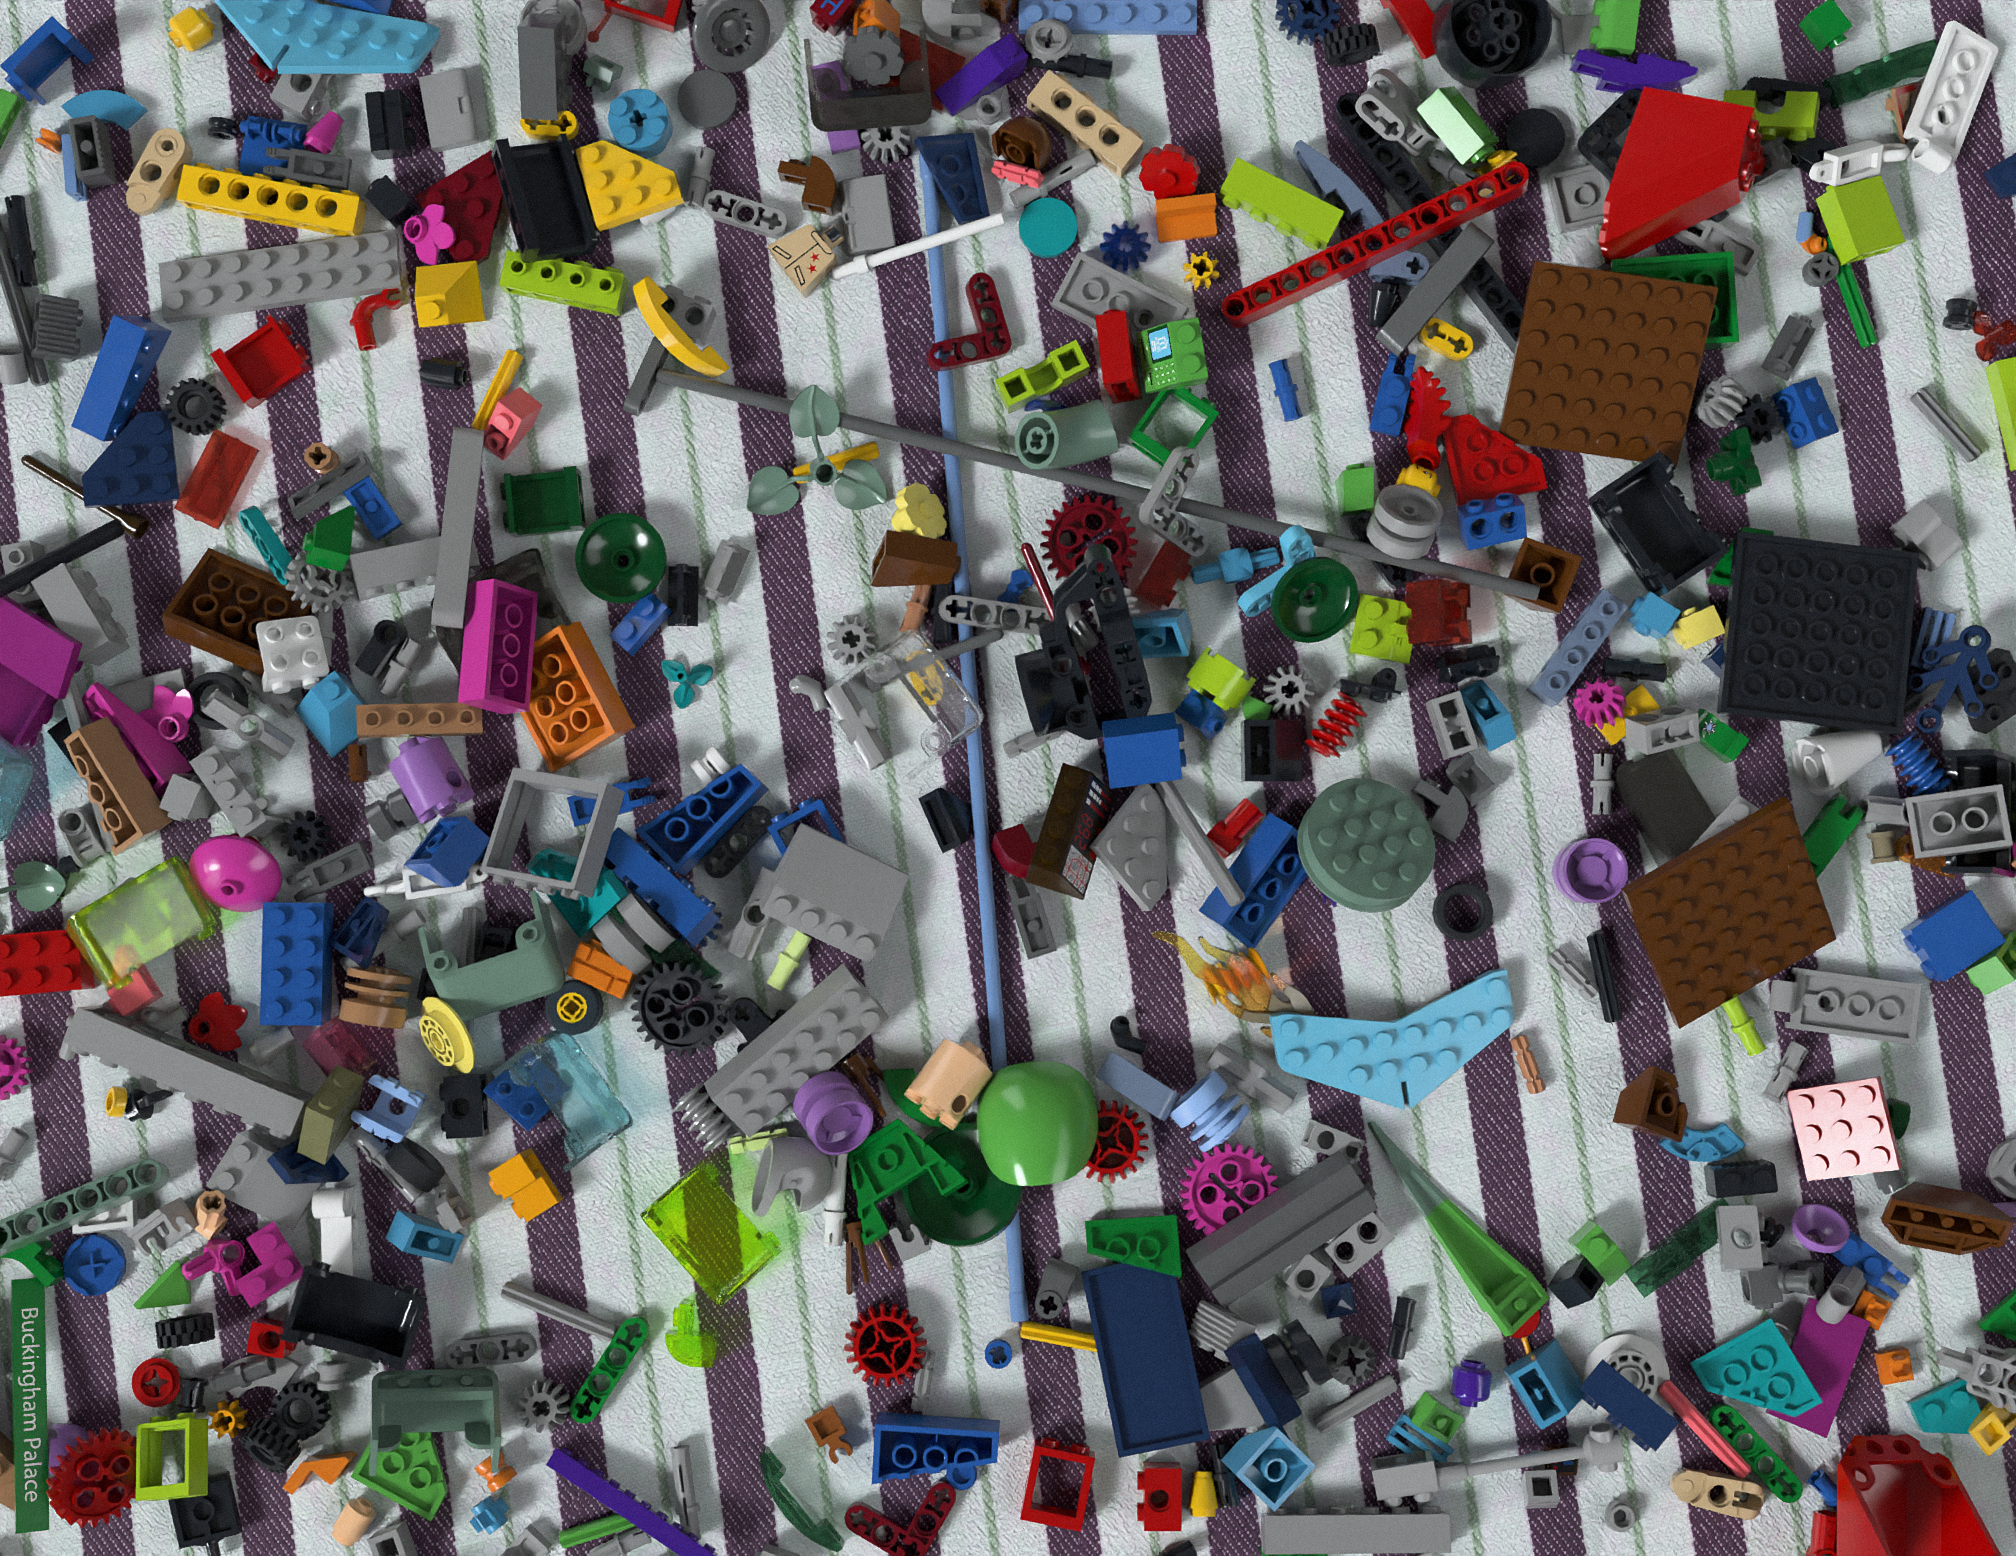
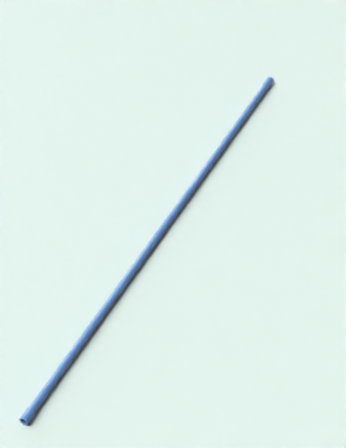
M919 151L927 236L941 232L938 185ZM942 245L928 249L935 343L950 339ZM938 350L936 359L940 358L942 363H944L945 359L951 356V353L943 355ZM952 370L938 372L943 438L958 441ZM944 454L951 542L958 543L957 555L961 556L958 574H953L955 595L970 597L959 457ZM967 602V608L956 606V613H967L965 620H969L968 610L971 602ZM957 624L959 642L973 637V626ZM975 650L960 654L992 1069L993 1073L1007 1067V1053ZM1018 1210L1010 1225L1005 1229L1010 1284L1009 1304L1012 1322L1029 1320Z

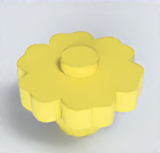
M918 482L898 491L895 499L898 509L891 518L895 531L934 539L944 535L947 523L942 515H944L945 510L937 495L930 494L928 487Z

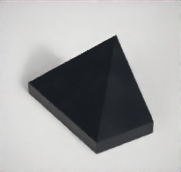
M941 787L918 798L942 854L966 843L972 815L971 805Z

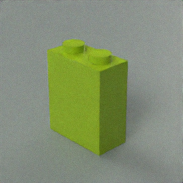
M1881 175L1872 178L1867 177L1836 187L1829 185L1825 188L1826 193L1816 199L1840 266L1888 253L1906 242Z

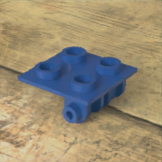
M248 116L246 121L242 120L240 123V131L245 133L238 171L242 172V175L253 176L255 173L265 175L263 168L268 165L288 169L289 160L272 159L266 156V148L303 150L307 125ZM269 176L272 180L283 181L281 178Z
M524 1048L483 1089V1092L528 1132L540 1122L546 1112L569 1090V1087Z

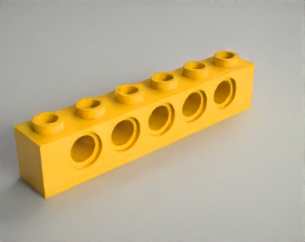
M195 163V166L183 165L176 199L186 208L341 237H357V235L362 234L367 205L359 197V194L353 191L341 190V193L330 192V189L325 186L316 184L308 188L290 179H283L281 183L271 181L272 178L257 173L253 174V177H249L231 168H224V172L213 170L212 166L204 163ZM220 183L219 190L214 194H210V188L214 184ZM244 189H249L248 196L244 199H239L240 192ZM278 194L276 203L268 205V199L272 195ZM308 200V204L303 210H297V205L300 201ZM337 205L336 212L333 215L326 216L328 207Z

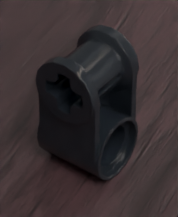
M1816 134L1815 138H1807L1804 141H1793L1788 137H1784L1782 141L1791 152L1792 159L1790 161L1792 165L1808 174L1811 167L1815 163L1820 162L1821 157H1824L1826 150L1838 149L1833 143L1824 140Z
M486 920L481 929L475 963L512 951L517 928L515 926L505 928L492 925L491 921ZM493 935L503 936V939L494 938Z
M749 997L738 998L729 1009L730 1020L743 1034L749 1044L772 1025V1019ZM740 1005L742 1008L750 1007L751 1010L748 1013L750 1018L746 1016L739 1018L737 1016L739 1011L737 1006Z

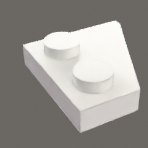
M126 1179L121 1180L117 1184L116 1191L118 1195L126 1191L128 1187ZM96 1192L91 1193L87 1197L88 1207L96 1204L98 1200ZM137 1199L72 1226L73 1234L134 1228L138 1225Z

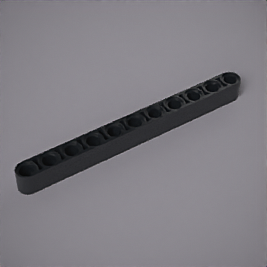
M1353 93L1341 95L1333 111L1335 124L1403 212L1414 208L1413 201L1416 199L1427 202L1437 197L1396 143L1384 139L1359 116L1355 109L1359 96ZM1349 106L1354 110L1355 114L1345 115L1342 113L1341 107ZM1359 130H1369L1373 138H1362ZM1386 153L1390 156L1391 161L1387 163L1381 162L1377 154ZM1403 176L1407 178L1409 185H1399L1395 177ZM1427 215L1422 221L1426 224H1433L1437 222L1438 218L1434 215ZM1457 226L1427 240V243L1437 256L1441 258L1463 230L1460 226ZM1482 257L1473 268L1480 272L1482 280L1475 281L1468 274L1460 285L1514 354L1524 308L1486 259ZM1487 294H1496L1500 299V303H1490L1487 299ZM1505 317H1514L1518 322V327H1509L1505 322Z

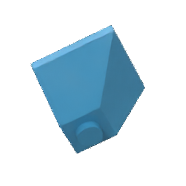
M1171 608L1131 617L1143 659L1189 656L1192 625L1186 609Z
M334 670L309 690L295 711L331 758H333L358 739L356 705L368 704L346 675Z

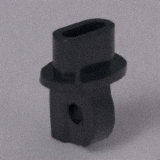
M135 1089L130 1093V1097L127 1098L125 1113L132 1122L138 1119H149L153 1115L154 1104L172 1096L173 1093L163 1089L148 1094L143 1090Z

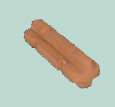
M1519 1035L1512 1038L1510 1042L1513 1050L1517 1051L1515 1056L1523 1078L1527 1079L1526 1086L1529 1093L1537 1094L1544 1091L1546 1086L1543 1078L1539 1077L1540 1070L1533 1051L1528 1048L1530 1047L1528 1037L1526 1035Z

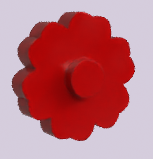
M1165 144L1163 149L1152 147L1144 155L1141 162L1142 169L1139 179L1144 190L1154 191L1155 199L1185 197L1195 192L1198 185L1197 178L1200 174V168L1197 165L1196 158L1187 155L1183 147Z

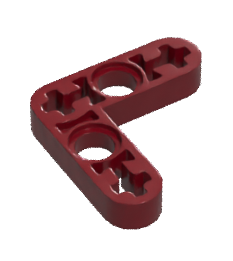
M983 272L974 274L965 287L977 333L934 343L926 355L927 363L933 370L943 372L997 360L1004 357L1010 350L1012 345L1011 337L995 283L988 274ZM977 282H979L980 286L986 287L983 297L979 289H974ZM984 298V302L979 305L978 303ZM983 309L992 310L996 316L995 322H985L981 317V311ZM998 327L999 329L993 335V331L991 330ZM994 336L997 342H1002L1003 344L999 351L996 346H991L990 344L994 340ZM962 344H972L976 349V356L973 358L966 357L962 352ZM954 349L955 355L948 356L944 363H942L940 358H935L938 350H940L941 354L945 355L951 353Z
M947 1480L934 1482L907 1528L864 1502H854L847 1508L844 1517L845 1524L850 1531L892 1556H909L906 1554V1547L899 1543L897 1549L892 1547L897 1542L899 1533H902L904 1535L901 1540L907 1545H911L912 1542L917 1543L916 1549L919 1553L913 1552L910 1556H924L955 1503L956 1489ZM946 1488L948 1489L950 1499H943L940 1503L938 1510L944 1511L942 1514L935 1508L926 1506L928 1502L934 1506L937 1501V1493L935 1491H942ZM859 1510L865 1512L863 1518L870 1523L873 1517L878 1519L873 1524L871 1533L866 1531L869 1526L863 1521H859L858 1524L853 1523L854 1516L851 1515L852 1512L857 1514ZM921 1515H932L936 1520L935 1526L930 1530L922 1529L918 1524V1519ZM879 1526H890L894 1531V1536L888 1541L880 1540L876 1535V1530Z

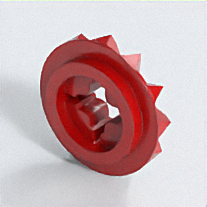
M157 1357L142 1362L132 1376V1390L135 1397L142 1404L149 1407H162L171 1403L181 1391L180 1379L182 1377L179 1375L178 1366L169 1362V1359ZM156 1373L160 1379L168 1380V1382L160 1386V1391L157 1390L156 1385L146 1384V1382L156 1377Z

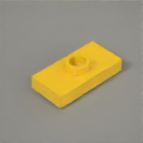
M1642 684L1625 696L1627 705L1623 709V718H1614V726L1604 723V727L1601 730L1598 728L1597 723L1595 724L1596 728L1611 746L1626 736L1625 717L1660 708Z

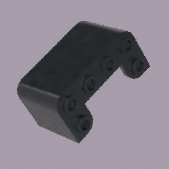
M1658 451L1598 491L1588 500L1592 511L1645 589L1658 597L1670 592L1729 552L1726 547L1727 541L1723 534L1718 530L1715 532L1711 529L1703 531L1699 516L1693 510L1690 511L1684 503L1685 497L1682 491L1676 485L1673 486L1670 483V480L1674 478L1673 471L1676 468L1670 457L1663 455L1661 451Z

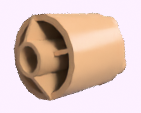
M943 1039L904 1095L915 1104L919 1105L921 1103L920 1111L933 1120L938 1116L941 1123L954 1130L993 1074L988 1068L985 1053L976 1045L967 1040L963 1044L958 1045L950 1040Z

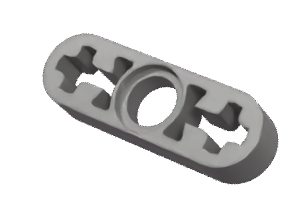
M713 190L704 198L705 211L713 220L774 239L782 237L788 230L786 215L780 209L721 190ZM718 199H722L725 207L732 208V217H728L730 213L724 208H719L717 212H714L711 202L717 203ZM743 207H750L754 210V217L748 222H743L738 219L739 210ZM760 211L764 212L762 215L766 220L773 221L774 217H778L779 223L782 224L781 227L775 226L774 230H770L769 223L760 220Z

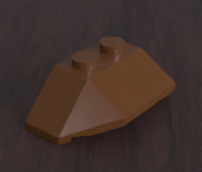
M1913 1182L1892 1194L1881 1217L1882 1223L1888 1228L1899 1244L1955 1255L1978 1252L1992 1246L1994 1248L2004 1246L2015 1223L2013 1218L1976 1193L1921 1182Z

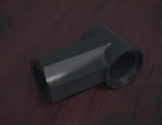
M393 620L378 622L374 628L371 640L355 663V666L366 674L379 679L397 649L404 644L406 637H408L406 627L402 623ZM393 626L396 629V637L393 641L388 642L385 632L388 627Z

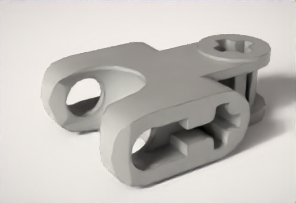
M1380 69L1374 72L1367 84V91L1362 93L1356 102L1355 109L1359 116L1384 139L1390 141L1397 140L1408 153L1415 157L1425 152V144L1430 140L1436 141L1439 138L1416 110L1419 107L1417 95L1388 69ZM1378 80H1384L1388 83L1389 91L1387 93L1377 85ZM1372 101L1379 108L1377 110H1370L1366 107L1365 102Z

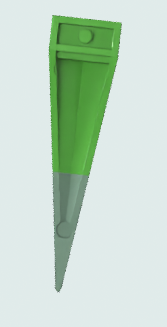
M1368 1122L1369 1129L1482 1311L1489 1314L1505 1337L1513 1335L1550 1299L1548 1294L1529 1270L1498 1245L1445 1196L1375 1122Z

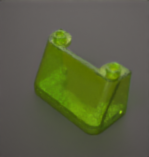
M177 855L73 914L67 920L66 931L105 989L109 991L115 987L118 991L134 981L131 976L135 974L137 969L184 941L197 938L201 942L215 933L213 928L217 926V922L186 866Z
M700 1160L640 1213V1216L649 1229L718 1306L722 1307L782 1252L779 1248L781 1242L770 1230L765 1233L756 1228L719 1186L718 1177L720 1173L716 1167L709 1161L705 1164Z

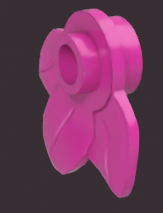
M437 204L427 206L421 215L410 217L404 225L406 238L415 244L418 258L428 265H437L439 249L451 247L456 239L454 229L449 224L443 222L445 207Z
M156 685L153 692V708L143 710L139 715L154 727L162 738L172 743L180 742L188 735V720L194 713V700L188 689H182L176 694L166 686ZM174 722L177 725V732L173 728Z

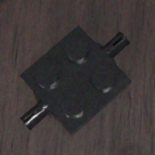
M229 1471L214 1475L208 1474V1495L168 1500L179 1549L194 1545L206 1546L208 1556H221L218 1542L225 1537L237 1535L243 1531Z

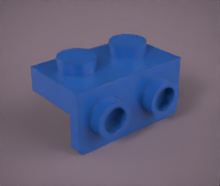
M1816 377L1792 384L1772 395L1775 405H1780L1778 413L1784 417L1782 422L1794 449H1799L1839 432L1835 418L1829 409L1823 395V390Z

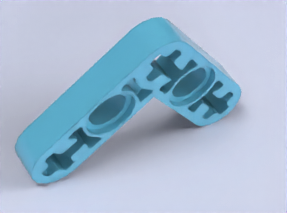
M1294 525L1288 528L1280 537V545L1286 565L1240 596L1238 605L1247 617L1256 616L1271 606L1274 589L1285 572L1305 559L1316 557L1312 539L1302 525Z

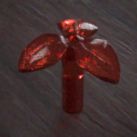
M1977 310L1973 314L1972 318L1975 321L1973 332L1979 336H1984L1983 340L1975 344L1976 355L1981 361L1986 362L1994 357L1996 353L1994 341L2003 346L2016 341V325L2012 321L2005 320L1992 328V319L1985 312Z

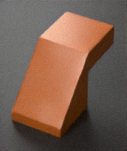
M352 1450L310 1456L299 1465L283 1486V1489L293 1495L302 1488L313 1472L331 1486L341 1477L357 1456V1453Z

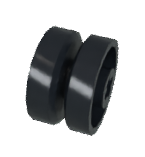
M1295 1319L1284 1326V1334L1290 1343L1289 1347H1286L1281 1338L1274 1333L1261 1340L1291 1394L1295 1400H1298L1309 1393L1310 1386L1302 1373L1307 1371L1313 1382L1317 1385L1324 1384L1332 1379L1333 1376L1324 1362L1325 1357L1310 1334H1307L1299 1320Z

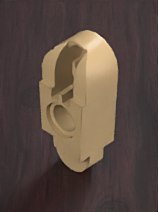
M163 128L151 137L126 184L129 186L125 194L127 196L126 203L137 215L147 216L152 212H156L164 199L168 200L180 183L183 165H190L192 162L193 152L191 146L177 130ZM157 171H162L159 179L152 181L153 174Z
M1684 1468L1683 1470L1676 1471L1670 1480V1487L1680 1501L1732 1517L1752 1520L1758 1516L1764 1503L1762 1488L1746 1477L1740 1479L1735 1475ZM1716 1485H1720V1495L1710 1498L1711 1489ZM1746 1492L1747 1498L1744 1501H1739L1740 1493Z

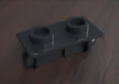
M688 564L669 566L668 608L672 612L668 616V626H698L699 566H688Z
M1487 644L1466 649L1468 659L1464 660L1460 650L1441 653L1439 657L1434 658L1436 670L1439 669L1438 684L1446 682L1454 684L1465 678L1490 676L1497 672L1500 656L1496 655L1494 646L1489 647Z

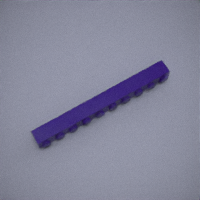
M563 1447V1449L556 1448L546 1464L548 1467L679 1556H718L714 1552L716 1548L708 1543L704 1545L698 1541L700 1538L692 1532L688 1534L683 1531L684 1527L676 1521L673 1523L668 1521L666 1514L659 1510L655 1512L651 1509L652 1505L645 1500L640 1502L635 1498V1493L628 1489L624 1491L619 1487L620 1483L612 1478L609 1481L603 1477L605 1473L597 1468L594 1470L588 1466L589 1463L583 1458L579 1457L577 1459L572 1456L573 1452L566 1447Z

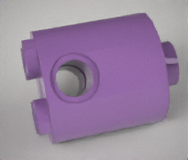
M416 736L405 741L398 747L400 755L388 765L389 770L421 825L435 819L438 813L441 817L453 813L457 810L456 803L462 804L475 796L442 737Z

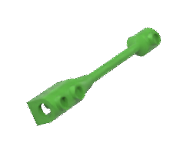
M1595 0L1593 16H1599L1598 27L1592 26L1589 44L1596 45L1595 50L1599 51L1600 55L1611 58L1621 56L1627 59L1635 50L1641 0Z

